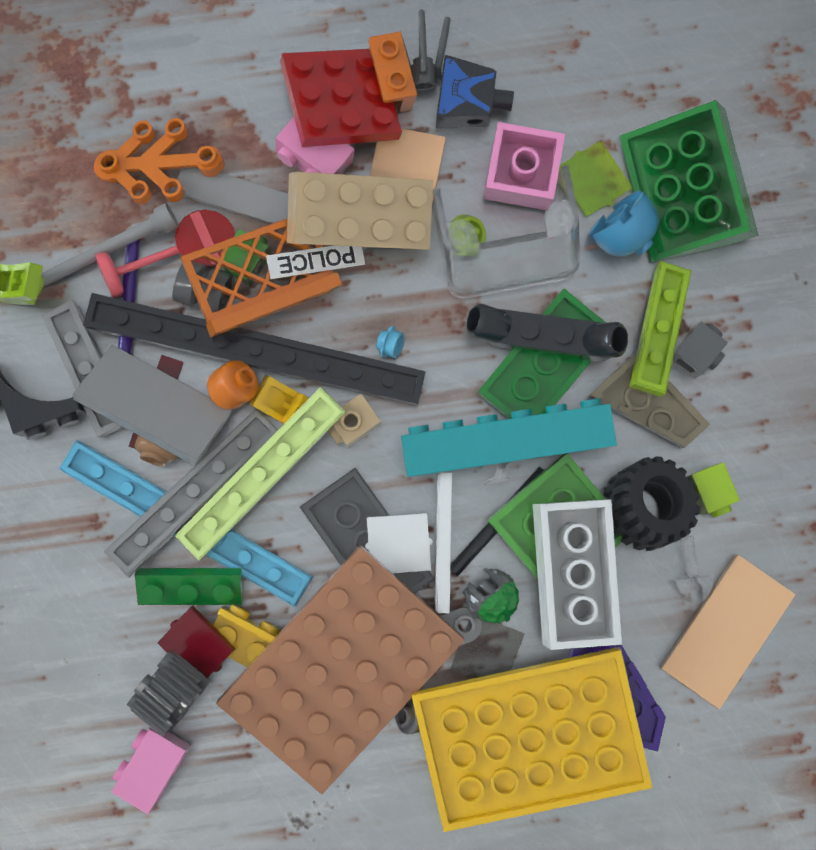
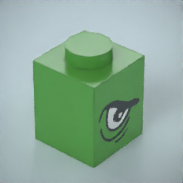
M239 228L234 237L245 234L246 232ZM261 236L255 249L272 255L269 247L266 245L268 240ZM253 240L247 241L244 244L251 246ZM234 246L228 248L223 260L242 268L248 252ZM253 254L246 271L258 276L267 260ZM220 266L223 271L232 273L234 278H238V273ZM243 276L241 282L251 287L254 280Z

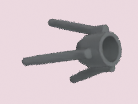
M423 9L418 11L419 57L413 59L412 65L405 46L416 90L433 89L437 87V81H441V68L451 21L448 16L444 19L434 64L433 59L427 57L425 11Z

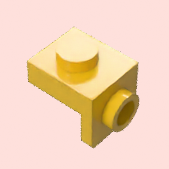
M265 375L259 385L256 396L250 401L249 405L285 424L309 397L296 392L271 376Z

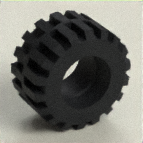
M658 456L652 459L646 457L621 470L609 480L610 485L605 488L603 495L608 497V500H611L614 535L620 534L622 536L621 542L626 546L633 543V549L653 551L681 540V538L691 533V528L696 526L698 520L695 516L700 514L701 506L696 504V501L700 499L699 492H694L692 486L696 485L692 478L688 480L685 476L687 471L683 467L678 469L675 467L676 462L670 459L664 462L663 457ZM643 490L650 493L656 500L659 508V518L652 515L647 509L643 499Z

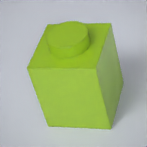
M724 462L686 476L688 480L692 478L696 485L692 486L694 492H699L700 499L696 501V504L701 506L700 515L711 513L713 518L732 511L731 504L740 501Z

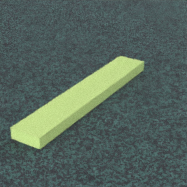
M320 387L198 511L175 537L198 560L203 559L324 436L346 411Z

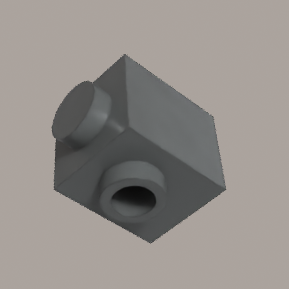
M701 321L689 331L675 349L673 362L696 379L703 375L708 368L714 370L725 357V354L721 351L728 342L722 338L723 334L717 327L710 323L704 324Z

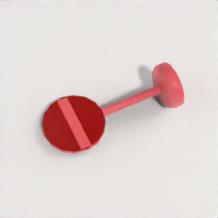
M203 209L193 211L183 217L179 227L176 229V246L117 268L107 252H100L94 255L111 297L118 298L124 292L120 275L179 253L181 256L223 242L233 238L235 232L234 227L225 216L217 211ZM222 251L211 255L219 258ZM205 258L195 260V262L205 264L206 268L216 266V263Z

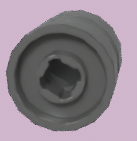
M192 261L191 263L196 274L210 280L215 268L207 271L205 264ZM181 264L174 282L172 298L173 301L194 306L198 303V300L183 264ZM219 269L214 283L232 290L233 274ZM200 283L203 292L205 293L207 285ZM211 288L207 297L212 313L224 309L229 299V295Z

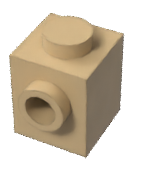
M359 394L342 406L346 413L328 432L337 445L344 442L349 448L381 426V421L363 395Z

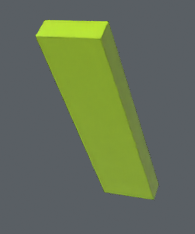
M661 260L656 265L630 388L659 397L666 394L692 270Z

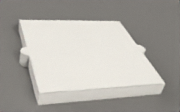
M427 513L367 518L368 543L365 547L392 573L431 570L430 545L433 543V540L429 538Z

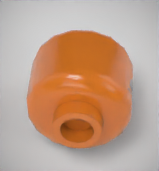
M238 360L227 362L214 370L207 381L210 398L217 406L223 409L234 410L243 406L256 396L259 388L258 378L254 370L246 363Z

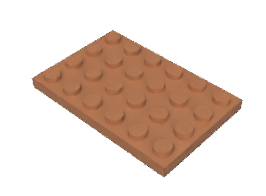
M359 545L218 698L216 704L322 795L412 698V693L418 692L465 639L362 545Z

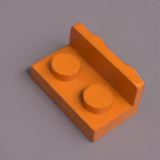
M401 31L370 37L368 44L383 102H396L399 113L411 111L417 97V92Z

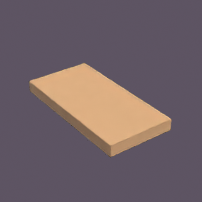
M735 555L659 668L720 710L796 594L740 555Z

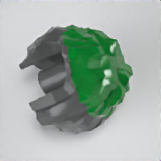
M484 568V571L490 576L489 580L484 579L478 585V589L469 582L467 588L463 591L466 597L467 609L476 619L492 624L508 622L511 620L510 616L517 610L519 590L509 574L507 575L499 569Z

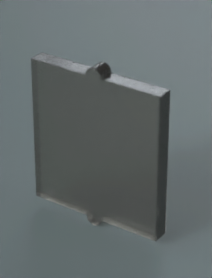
M468 620V623H467V625H466V628H465V631H464V632L470 630V628H471V621H470V620ZM482 621L480 635L475 640L458 647L450 670L473 679L511 671L525 633L502 625V623L492 624Z

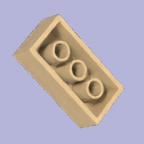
M313 172L289 173L287 243L430 250L433 180Z

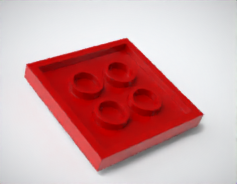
M370 49L282 53L280 65L302 147L400 139L402 130L394 102H383Z

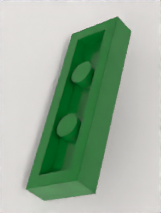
M139 568L135 573L138 605H242L243 602L242 568Z

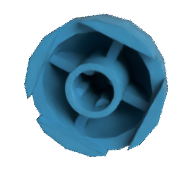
M636 191L613 206L615 211L607 219L603 215L589 232L597 245L613 256H628L634 252L637 255H641L653 245L651 238L655 235L658 228V213L643 191L642 193L641 191Z

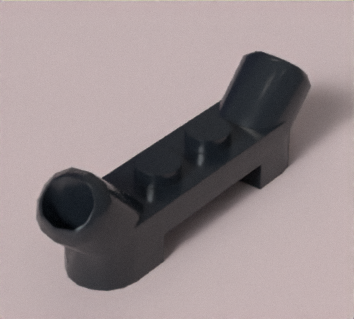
M482 303L475 305L469 311L467 317L468 334L473 338L486 341L491 346L513 350V347L578 356L582 360L599 362L622 356L628 345L627 329L619 322L600 323L498 309Z

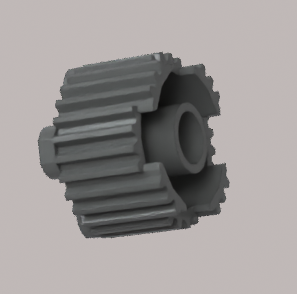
M172 650L157 665L158 669L152 676L148 674L135 688V694L127 703V706L131 708L130 710L162 737L168 733L170 728L173 729L196 700V695H201L210 683L201 672Z

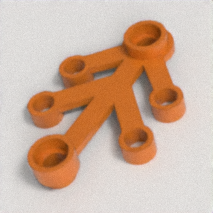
M179 118L170 119L166 123V133L140 157H131L143 144L152 142L156 135L152 125L148 121L141 120L133 126L132 132L134 135L118 150H106L98 155L94 162V171L102 181L109 183L119 182L128 191L135 203L145 204L152 196L150 188L144 181H136L128 173L141 171L162 190L168 201L178 202L185 194L183 186L179 180L169 178L161 170L198 167L204 176L213 177L222 172L225 162L220 151L213 146H203L197 153L164 155L176 142H180L187 137V127ZM181 127L178 132L172 133L175 128ZM148 129L146 134L140 135L141 131ZM212 156L210 160L204 161L205 158ZM178 187L176 192L168 193L171 188ZM145 189L143 194L136 196L138 190Z

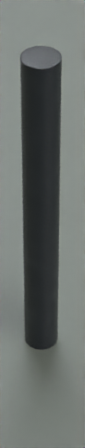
M538 467L509 500L540 475L544 469ZM489 522L450 564V570L457 577L497 534Z

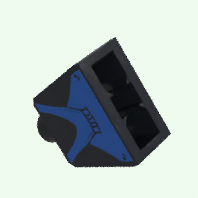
M445 55L435 128L487 127L490 123L492 109L511 112L514 91L495 89L496 70Z

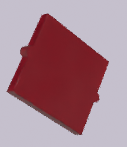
M193 605L179 620H174L170 623V630L158 641V644L166 653L172 650L201 672L205 678H208L213 672L220 671L222 669L221 664L236 649Z

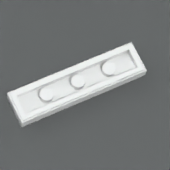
M440 472L437 475L435 611L437 613H450L452 473Z

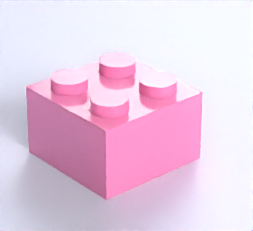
M498 122L483 199L549 211L555 196L565 134Z

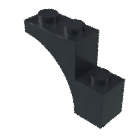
M0 369V403L3 404L14 435L26 437L27 440L39 438L47 434V428L59 425V428L74 425L79 422L78 417L87 414L83 405L73 400V397L59 401H40L24 396L9 383Z

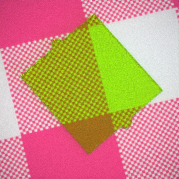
M601 140L582 152L576 151L574 157L559 167V178L586 218L604 206H612L615 199L633 188Z

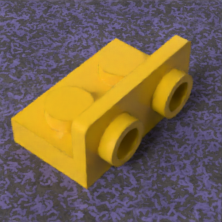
M234 604L230 608L226 606L221 607L217 613L218 617L213 624L236 648L228 657L245 667H248L281 631L280 628L265 620H262L261 624L248 618L250 612Z

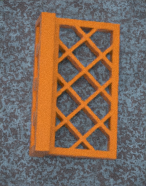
M288 218L189 253L180 258L206 319V328L211 338L334 291L342 285L337 272L334 273L333 270H327L314 275L309 273L299 275L304 278L294 282L297 276L295 275L291 276L288 285L281 287L268 281L270 278L269 269L264 278L246 271L253 254L267 260L266 256L268 254L255 249L261 236L268 235L279 240L274 254H280L284 243L299 250L311 249L309 248L310 244L287 243ZM285 228L282 235L279 234V233H277V232H275V231H278V230H280V229ZM253 240L251 246L244 244L247 241ZM313 245V248L323 247V245ZM236 246L248 252L242 268L223 260L228 248ZM222 251L219 258L211 255ZM205 258L216 263L210 280L197 275L191 262ZM220 266L239 274L233 290L214 283ZM243 276L262 284L256 297L250 299L237 293ZM200 283L207 285L205 293L203 292ZM266 286L273 289L263 294ZM211 288L230 296L226 307L213 313L207 301ZM234 298L242 301L240 303L232 305Z

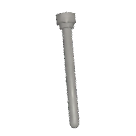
M164 203L154 208V213L150 214V218L43 272V288L95 262L94 254L100 252L111 254L155 231L158 233L162 231L168 233L178 228L179 224L173 211L167 203Z

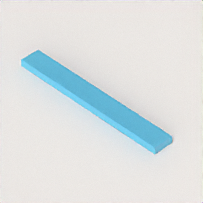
M79 440L75 441L59 470L140 517L167 492ZM232 529L207 554L208 557L227 568H242V576L294 607L299 603L313 578L312 575Z

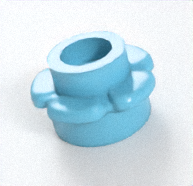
M395 326L389 327L388 331L382 330L376 344V348L380 350L381 357L396 359L402 351L405 334L396 331Z

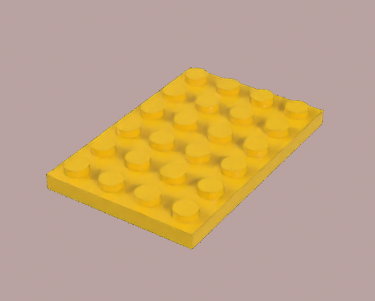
M620 647L423 689L412 693L414 709L443 832L653 788Z

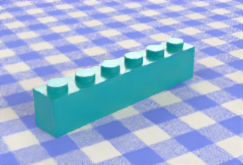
M601 398L580 401L581 408L567 410L566 404L545 407L546 414L532 415V409L511 412L512 419L498 421L497 414L476 417L477 424L467 426L463 425V419L442 422L443 429L429 431V425L409 427V434L401 435L407 477L617 446L611 404L602 405Z

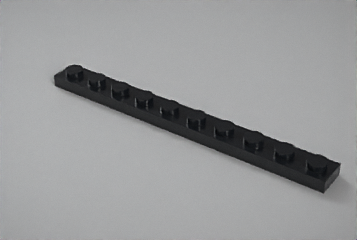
M95 293L91 294L83 324L87 329L228 362L238 360L250 367L418 406L426 371L240 327L211 338L206 328V319Z

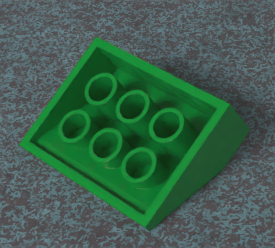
M717 100L620 135L634 192L641 191V193L643 191L651 200L658 213V228L655 235L651 238L653 245L649 248L653 263L728 246L759 236L727 113Z

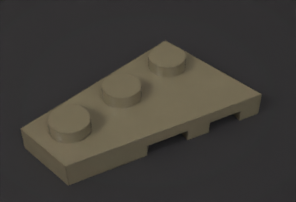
M637 352L588 396L592 399L601 398L602 405L611 404L613 411L681 448H685L710 425L669 380L666 394L662 397L630 388Z

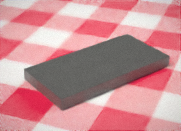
M356 467L300 506V509L340 566L359 545L366 549L365 545L368 543L367 518L390 516ZM430 571L393 573L414 593H417L435 580Z

